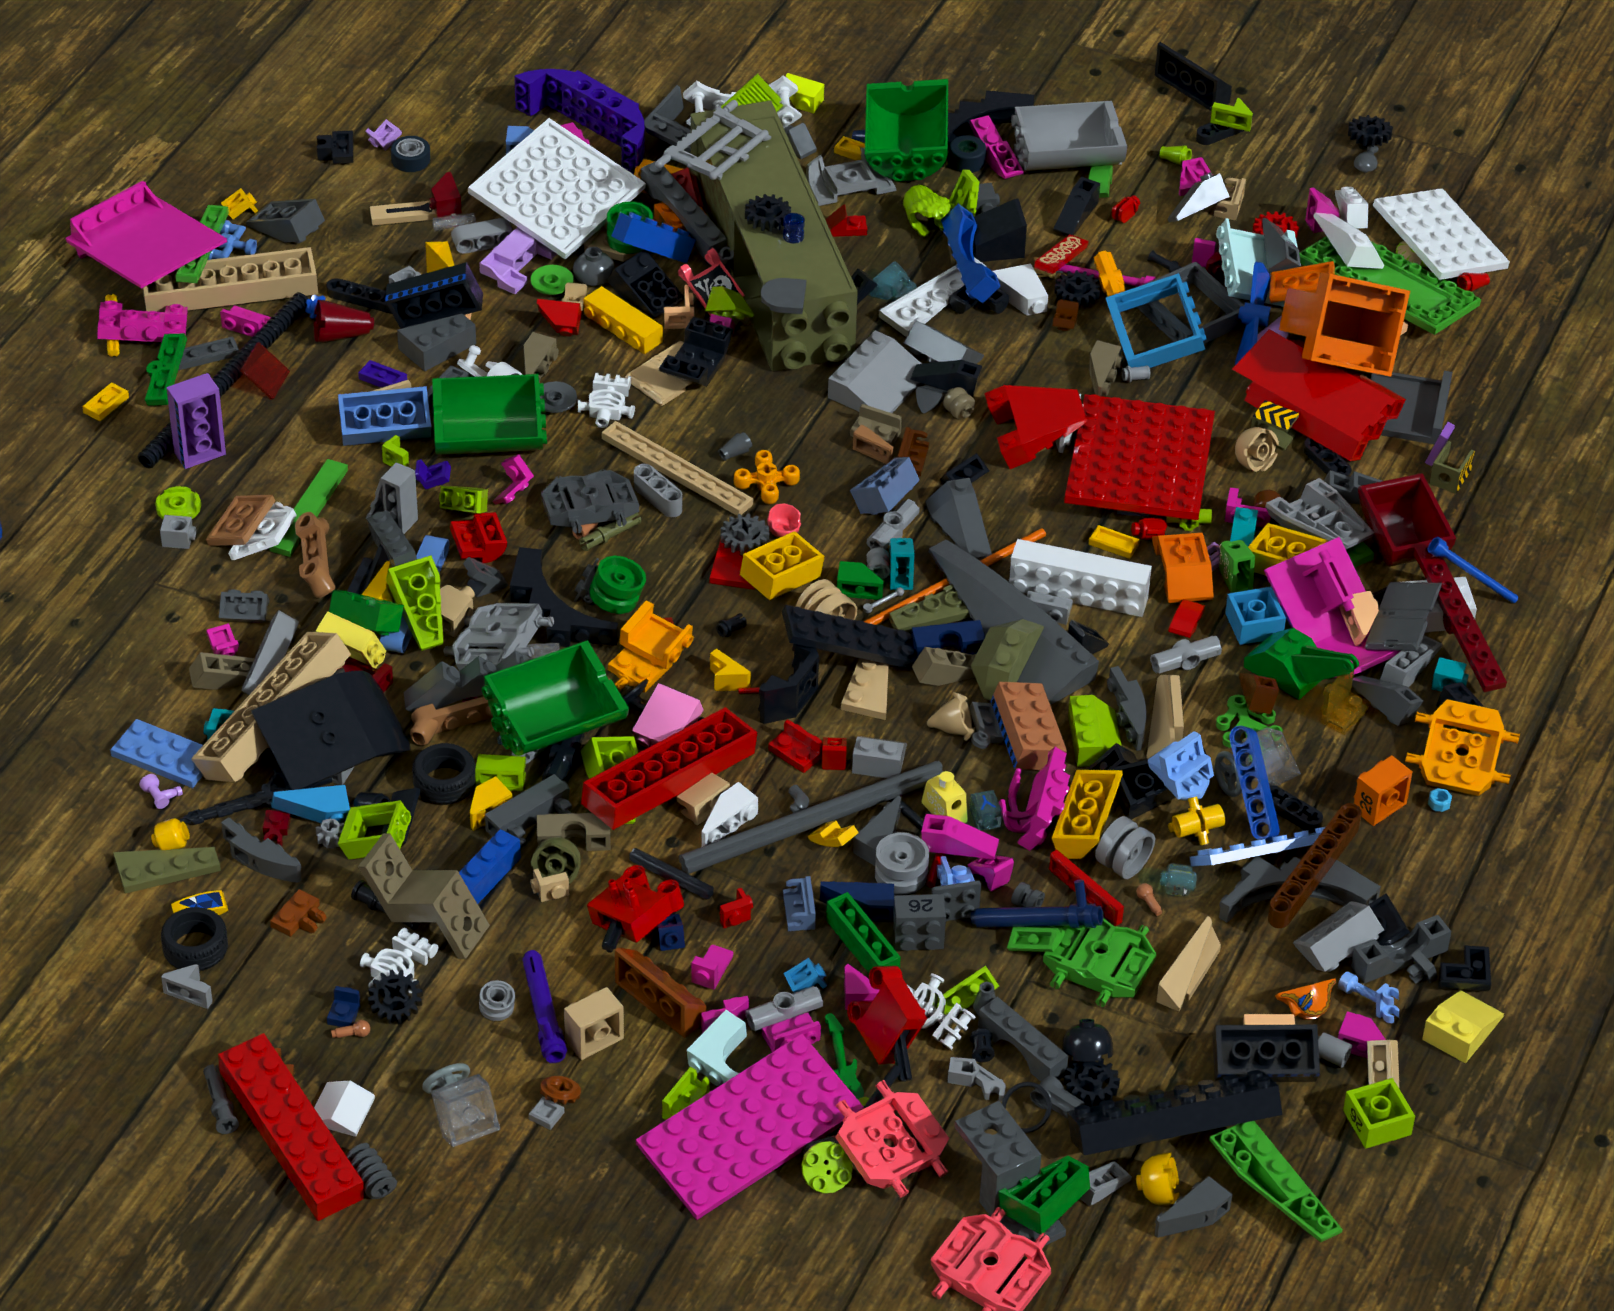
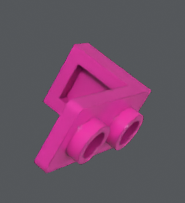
M711 945L704 958L695 956L691 963V982L715 990L733 958V951Z

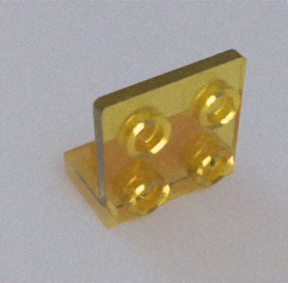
M1354 670L1350 674L1337 676L1336 680L1332 684L1329 683L1323 692L1325 698L1320 710L1322 712L1321 723L1343 735L1370 709L1371 702L1351 692Z

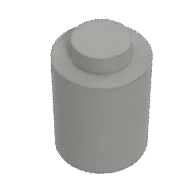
M1325 1032L1321 1036L1318 1035L1319 1058L1343 1068L1350 1056L1352 1044Z

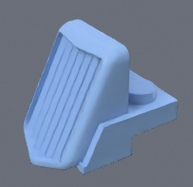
M1195 731L1179 742L1171 743L1148 759L1150 769L1164 782V785L1178 800L1186 801L1188 798L1196 796L1198 799H1201L1210 783L1209 779L1214 776L1211 757L1204 754L1201 735Z

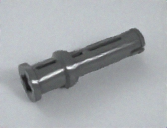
M211 1064L203 1070L213 1102L211 1112L216 1117V1130L221 1134H229L238 1128L239 1122L233 1114L234 1104L227 1098L219 1066L216 1065L214 1067V1064Z

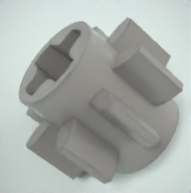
M335 819L322 820L321 827H316L318 844L323 843L326 848L339 847L338 841L344 823L339 824Z

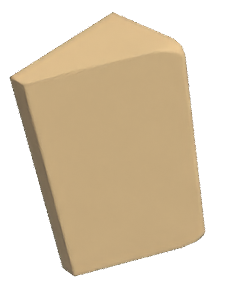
M1397 1040L1367 1041L1369 1085L1393 1078L1399 1088Z

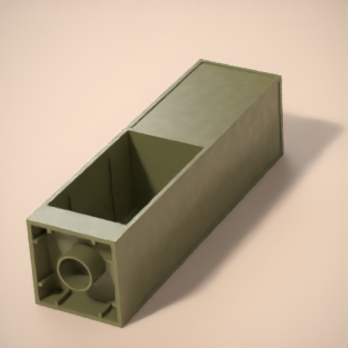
M772 101L737 106L730 112L732 115L741 120H746L761 130H767L771 139L762 141L748 152L749 158L746 161L739 160L723 173L721 180H711L705 174L693 169L690 170L697 177L706 215L727 238V247H730L729 252L731 250L734 252L732 263L728 269L732 278L744 293V300L754 313L750 321L772 371L798 369L805 365L828 361L838 362L849 358L855 352L857 289ZM715 110L691 113V133L692 130H696L697 126H701L702 122H706V118L713 117ZM718 122L691 144V154L699 157L730 132L732 128ZM740 133L725 146L739 150L752 137ZM718 151L706 162L717 168L731 155ZM764 194L770 197L774 194L776 199L783 197V202L788 201L791 207V221L787 222L786 227L781 225V230L773 228L772 232L768 229L761 231V227L754 229L753 224H747V219H745V205L749 204V199L755 200V196L763 198ZM776 278L807 280L803 314L779 313L770 310V307L761 302V289L763 285Z

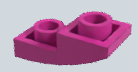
M748 996L723 1000V1009L702 1012V1033L725 1010L744 1020L746 1018L745 1012L749 1009Z

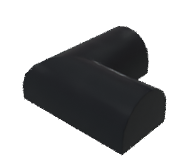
M965 285L949 295L951 308L959 314H963L977 303L1000 314L1005 310L1009 302V295L999 289L984 303L978 299L974 300L966 293L967 288Z
M1464 945V964L1440 963L1439 988L1489 991L1491 989L1489 947Z

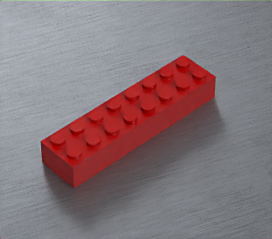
M724 707L583 782L581 804L614 830L681 794L710 773L716 775L755 754L757 731Z
M263 1033L218 1054L221 1075L316 1220L320 1221L363 1200V1180L266 1035Z

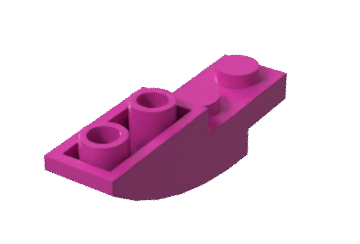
M989 115L970 120L969 126L975 137L981 139L986 145V162L1004 179L1023 174L1024 171L1007 141L1002 140Z

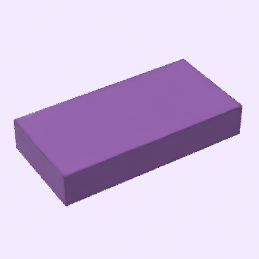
M1447 422L1426 459V464L1432 467L1435 459L1452 434L1455 425Z

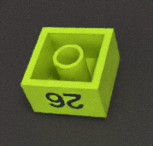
M1393 1078L1346 1091L1343 1111L1365 1149L1412 1135L1415 1115Z

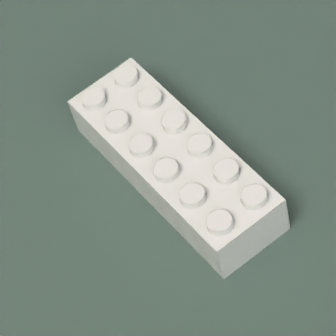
M1017 539L1011 556L1009 583L1022 593L1032 591L1072 599L1073 603L1143 617L1148 600L1152 566Z

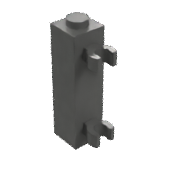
M555 774L486 813V831L493 837L501 829L519 838L520 845L526 842L522 837L525 835L524 830L537 823V815L553 814L555 812L558 814H571L568 810L572 807L569 802L570 788L568 784L563 780L561 781Z

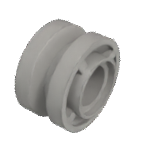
M495 980L486 983L482 987L479 1009L484 1017L493 1021H501L507 1019L513 1013L515 992L511 985L504 981Z

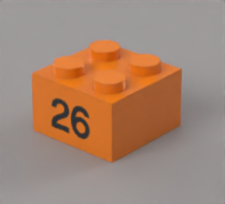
M1391 755L1384 761H1379L1369 771L1361 773L1357 779V788L1354 795V804L1360 807L1361 817L1372 826H1375L1406 805L1413 771Z

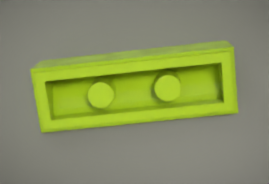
M986 966L943 994L946 1000L944 1011L946 1016L956 1002L962 1007V1010L973 1005L981 983H992L994 990L999 987ZM939 997L937 998V1002H936V1005H935V1008H936V1009H937L938 1006H939V1001H940V998H939Z

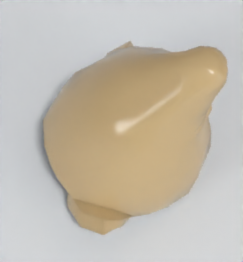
M953 692L955 698L940 707L928 719L927 725L930 728H937L946 733L964 735V740L967 741L975 732V727L972 728L971 714L966 702L968 698Z

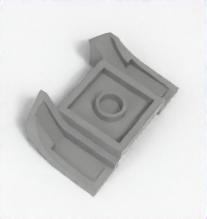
M860 147L861 160L824 167L823 158L820 155L807 164L806 178L819 206L836 203L837 195H847L852 192L867 191L869 189H874L878 195L896 191V187L891 178L879 174L868 164L865 158V148Z

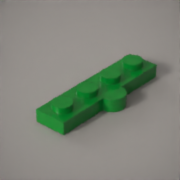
M185 333L164 334L157 357L158 360L152 361L147 365L146 370L151 378L145 397L147 406L168 405L166 387L172 386L175 383L187 342Z

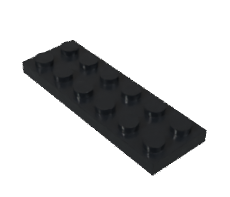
M785 605L781 611L789 643L913 670L912 666L917 660L910 632Z

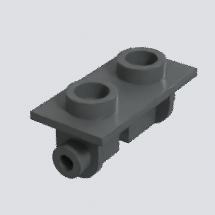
M599 558L595 560L593 565L588 564L582 576L586 578L585 580L580 579L574 590L577 592L574 602L579 597L588 604L593 602L590 597L589 588L598 568L596 564Z

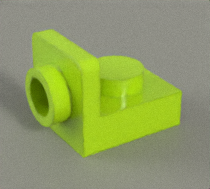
M394 435L382 445L383 463L392 467L397 462L409 467V454L406 450L400 448V437Z

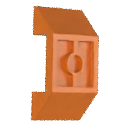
M1203 533L1152 536L1155 554L1161 555L1166 574L1164 589L1168 603L1182 602L1183 599L1188 601L1213 600L1212 567Z

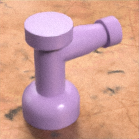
M155 774L144 776L139 783L144 792L152 795L155 800L154 804L158 809L165 808L169 804V799L183 794L180 786L160 791L158 788L159 779Z

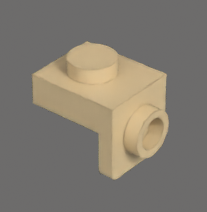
M566 283L565 296L562 301L580 303L581 310L583 311V298L587 296V285Z
M539 869L533 870L534 879L530 880L533 893L538 894L541 902L569 895V878L566 872L542 878Z

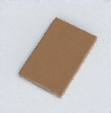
M273 495L235 496L206 538L208 545H246L275 503Z

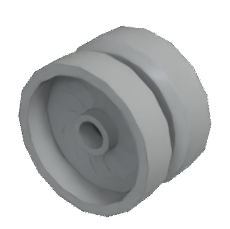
M1122 816L1117 818L1101 837L1096 849V860L1105 867L1113 868V871L1122 878L1129 879L1135 876L1148 861L1155 845V836L1145 828H1138L1137 823L1128 817Z
M901 832L887 835L880 840L876 847L875 879L877 883L894 884V894L896 895L915 893L923 888L928 878L929 848L925 841L916 835Z

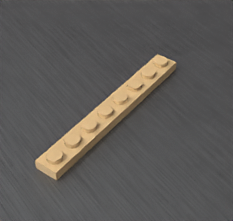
M617 421L602 432V439L643 463L651 465L657 471L737 516L738 514L742 515L753 505L752 497Z

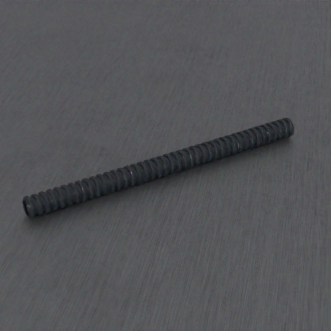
M300 292L295 293L212 378L219 388L220 398L306 310V300L308 298ZM171 422L138 453V460L144 467L153 468L173 447Z

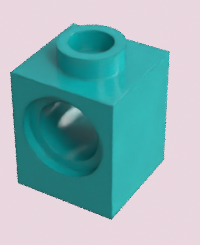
M1439 657L1431 689L1442 691L1443 686L1462 682L1466 686L1469 674L1465 673L1467 664Z

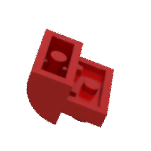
M496 512L474 513L473 520L451 521L450 530L461 559L468 557L479 558L482 563H489L499 558L506 550L508 542Z

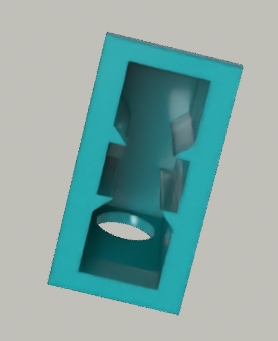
M911 538L890 539V590H896L899 587L903 588V590H913L914 546L913 539ZM898 568H904L906 572L898 574Z

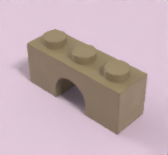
M593 813L537 815L538 846L544 840L551 837H562L565 839L578 837L585 841L586 851L611 850L610 827Z

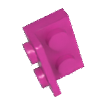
M235 305L230 311L222 309L220 312L223 328L253 337L271 319L269 316Z
M808 1012L762 1028V1035L772 1052L800 1034H803L811 1044L819 1041L821 1036L819 1021L813 1022Z

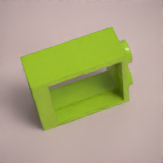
M401 800L350 807L338 845L348 860L364 858L382 836L364 837L367 828L390 824L387 834L390 833L399 849H401L408 825L411 822L410 812Z

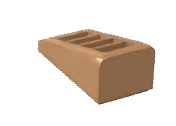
M860 425L853 433V450L885 464L893 460V446L868 427Z

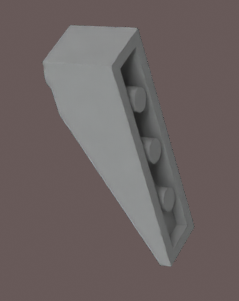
M1424 635L1418 651H1401L1385 664L1380 680L1404 685L1409 688L1442 648L1443 644Z

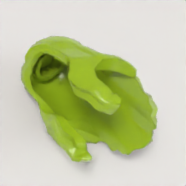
M915 185L905 193L903 206L911 227L917 231L919 236L926 237L929 234L926 227L916 219L915 213L918 212L928 218L934 217V224L943 231L941 219L950 212V200L933 193L926 186Z

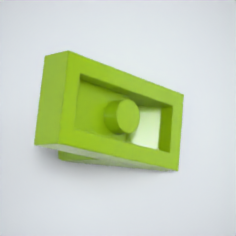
M1237 98L1234 106L1214 102L1210 123L1250 132L1253 113L1240 98Z

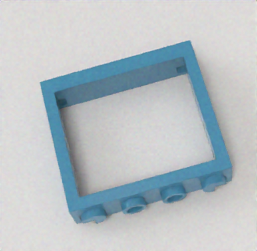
M1179 273L1106 297L1127 364L1130 367L1148 365L1151 368L1205 350L1203 341L1207 340L1204 329H1199L1198 327L1201 324L1198 312L1193 313L1192 311L1195 308L1192 296L1187 297L1186 293L1190 291L1187 282L1182 283ZM1178 293L1193 336L1134 355L1120 312Z

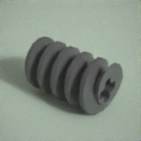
M361 1143L347 1153V1158L363 1180L364 1191L369 1198H383L396 1188L397 1180L392 1177L391 1171L387 1170V1165L382 1162V1158L377 1155V1151L374 1148H370L368 1143Z

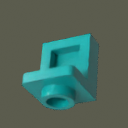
M213 708L209 721H205L204 735H207L208 740L234 712L233 710Z

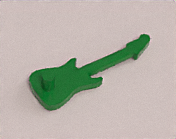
M829 1013L825 1016V1023L828 1024L829 1034L832 1035L837 1066V1070L833 1071L857 1099L864 1097V1090L856 1078L857 1060L853 1059L851 1065H846L842 1039L844 1028L837 1018Z

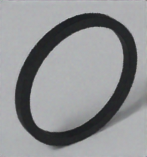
M1022 1082L1007 1091L1002 1100V1105L1006 1109L1009 1097L1019 1088L1030 1086L1041 1090L1047 1101L1046 1114L1037 1125L1031 1128H1021L1024 1133H1030L1040 1129L1047 1122L1051 1114L1052 1104L1049 1094L1042 1086L1033 1082Z

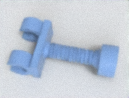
M1345 972L1341 976L1338 988L1347 994L1354 991L1375 1002L1376 1017H1383V1020L1387 1023H1394V1016L1391 1014L1399 1018V1008L1394 1005L1393 998L1395 997L1399 1000L1398 989L1389 987L1385 983L1377 991H1374L1358 983V977L1350 972Z

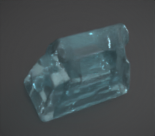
M894 261L873 278L878 285L870 292V296L896 301L916 289L917 286L910 280L905 270Z

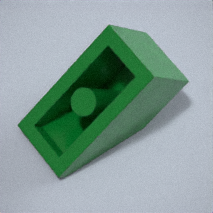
M840 561L837 588L840 589L842 594L850 598L874 600L883 598V580L863 563Z

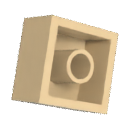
M608 987L595 991L588 997L578 1002H573L564 1008L565 1041L581 1060L624 1039L623 1005Z

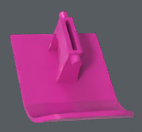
M1340 537L1264 570L1291 628H1295L1312 638L1317 648L1353 654L1358 659L1359 666L1353 672L1337 677L1355 675L1391 659L1401 652L1395 650H1366L1365 645L1370 630L1360 645H1354L1339 607L1343 605L1346 612L1354 609L1355 607L1351 601L1354 598L1353 594L1366 592Z

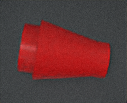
M1464 272L1457 279V286L1471 292L1490 283L1487 273Z

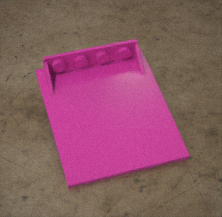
M144 181L71 218V235L66 237V242L76 248L80 258L90 256L139 288L151 284L227 242V238L155 196Z

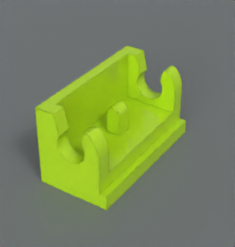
M478 754L475 768L476 787L496 776L510 791H523L526 776V757Z
M690 1067L662 1100V1118L665 1120L669 1119L711 1092L709 1091V1079L705 1076L702 1082L699 1081L696 1069Z

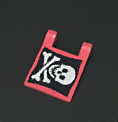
M714 248L708 250L705 255L706 261L712 265L696 276L693 275L688 264L682 265L678 270V275L687 282L705 309L712 287L723 286L740 293L742 297L745 296L721 262Z

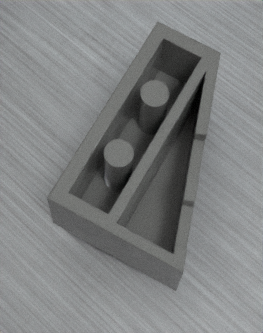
M463 314L397 330L398 349L423 371L431 369L476 344L475 324Z

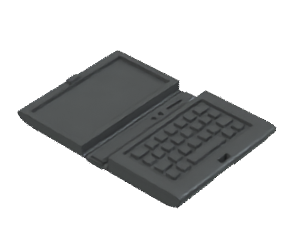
M1390 582L1367 638L1366 650L1418 651L1428 625L1426 618L1429 612L1433 610L1442 583Z

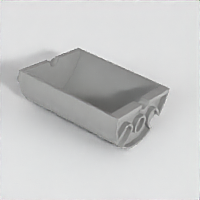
M1112 101L1015 107V115L1011 116L1012 128H1015L1017 143L1014 144V154L1017 156V160L1024 171L1120 165L1125 161L1127 144L1121 126L1119 127L1118 117Z

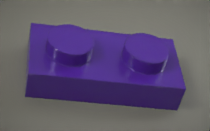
M371 360L358 372L360 380L381 388L407 380L406 373Z

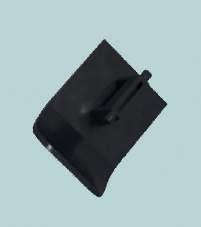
M349 671L335 674L251 710V714L291 790L305 789L375 757L392 753H403L411 749L409 740L382 689L373 676L365 671Z

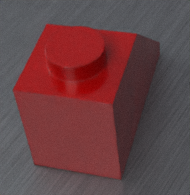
M537 299L539 312L556 333H560L562 336L578 335L582 313L580 303Z

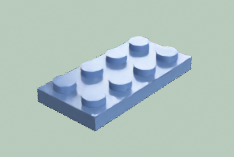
M138 719L132 723L111 748L112 757L190 788H194L203 776L191 759L203 746L202 744Z

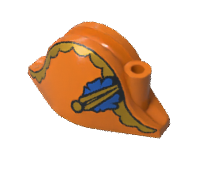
M1336 979L1281 992L1275 995L1277 1000L1286 1003L1290 1008L1291 1014H1294V1016L1298 1015L1306 1020H1314L1324 1014L1329 1008L1330 992L1336 983Z

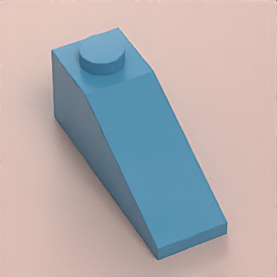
M345 785L273 792L271 806L274 809L319 823L326 819H335L339 824L346 821L350 810Z

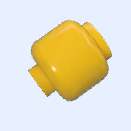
M176 818L157 823L154 827V834L151 835L153 845L156 848L159 847L160 850L182 849L190 838L187 825Z

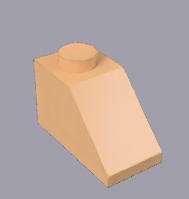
M1371 591L1353 594L1354 598L1351 601L1355 607L1354 609L1346 612L1343 605L1339 607L1355 646L1360 645L1366 637L1379 611L1378 603L1373 598Z

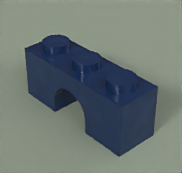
M980 620L913 627L911 638L918 658L924 647L941 649L951 646L957 648L961 653L977 654L985 639Z

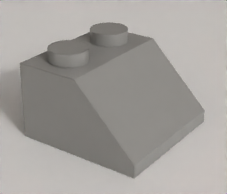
M858 736L853 751L852 773L881 778H891L901 774L907 743Z

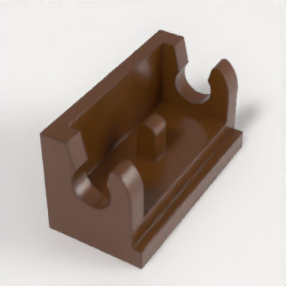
M906 427L898 458L910 457L917 475L921 476L929 449V442L920 441L917 437L927 438L928 434Z

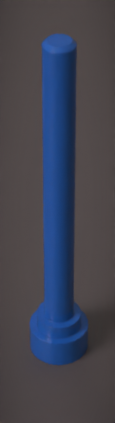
M1435 537L1429 543L1427 551L1433 556L1445 557L1511 603L1518 601L1516 594L1449 550L1446 541L1440 537Z

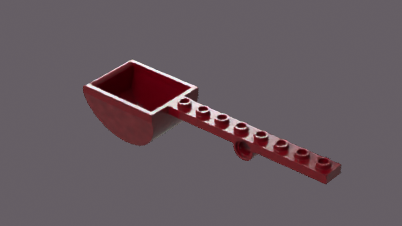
M1423 473L1359 486L1358 495L1367 525L1374 532L1372 539L1384 562L1391 567L1417 561L1428 583H1442L1437 601L1443 611V625L1449 635H1455L1483 692L1505 688L1507 681L1444 558L1435 557L1427 551L1429 543L1435 537H1440L1446 541L1448 549L1451 550L1455 545L1456 536Z

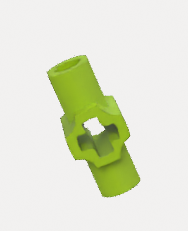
M1200 509L1199 520L1166 516V523H1179V526L1184 528L1185 531H1193L1194 528L1199 527V524H1211L1212 509Z

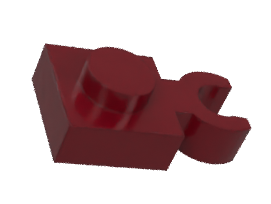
M266 810L263 824L264 840L269 838L271 841L275 840L277 844L283 846L282 835L288 836L291 814L283 811Z

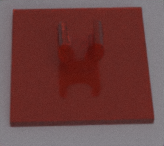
M260 342L255 345L240 370L271 400L274 399L290 372Z

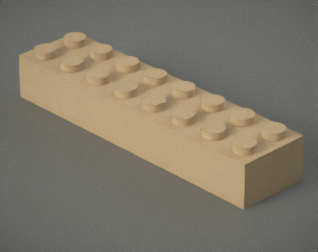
M311 247L207 260L197 283L176 282L175 275L178 271L176 269L142 288L146 311L165 312L166 306L172 304H180L183 307H188V310L286 299L291 298L297 292L305 296L318 294L317 274Z
M307 632L191 759L206 780L225 782L240 780L244 776V772L257 762L260 754L269 748L251 714V710L326 679L345 664L346 659L351 653L337 633Z

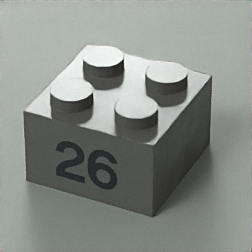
M944 894L894 896V949L905 951L944 949L946 925Z

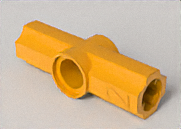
M1106 250L1098 252L1094 256V264L1099 273V281L1103 293H1106L1107 297L1124 292L1123 276L1120 269L1117 270L1111 252Z

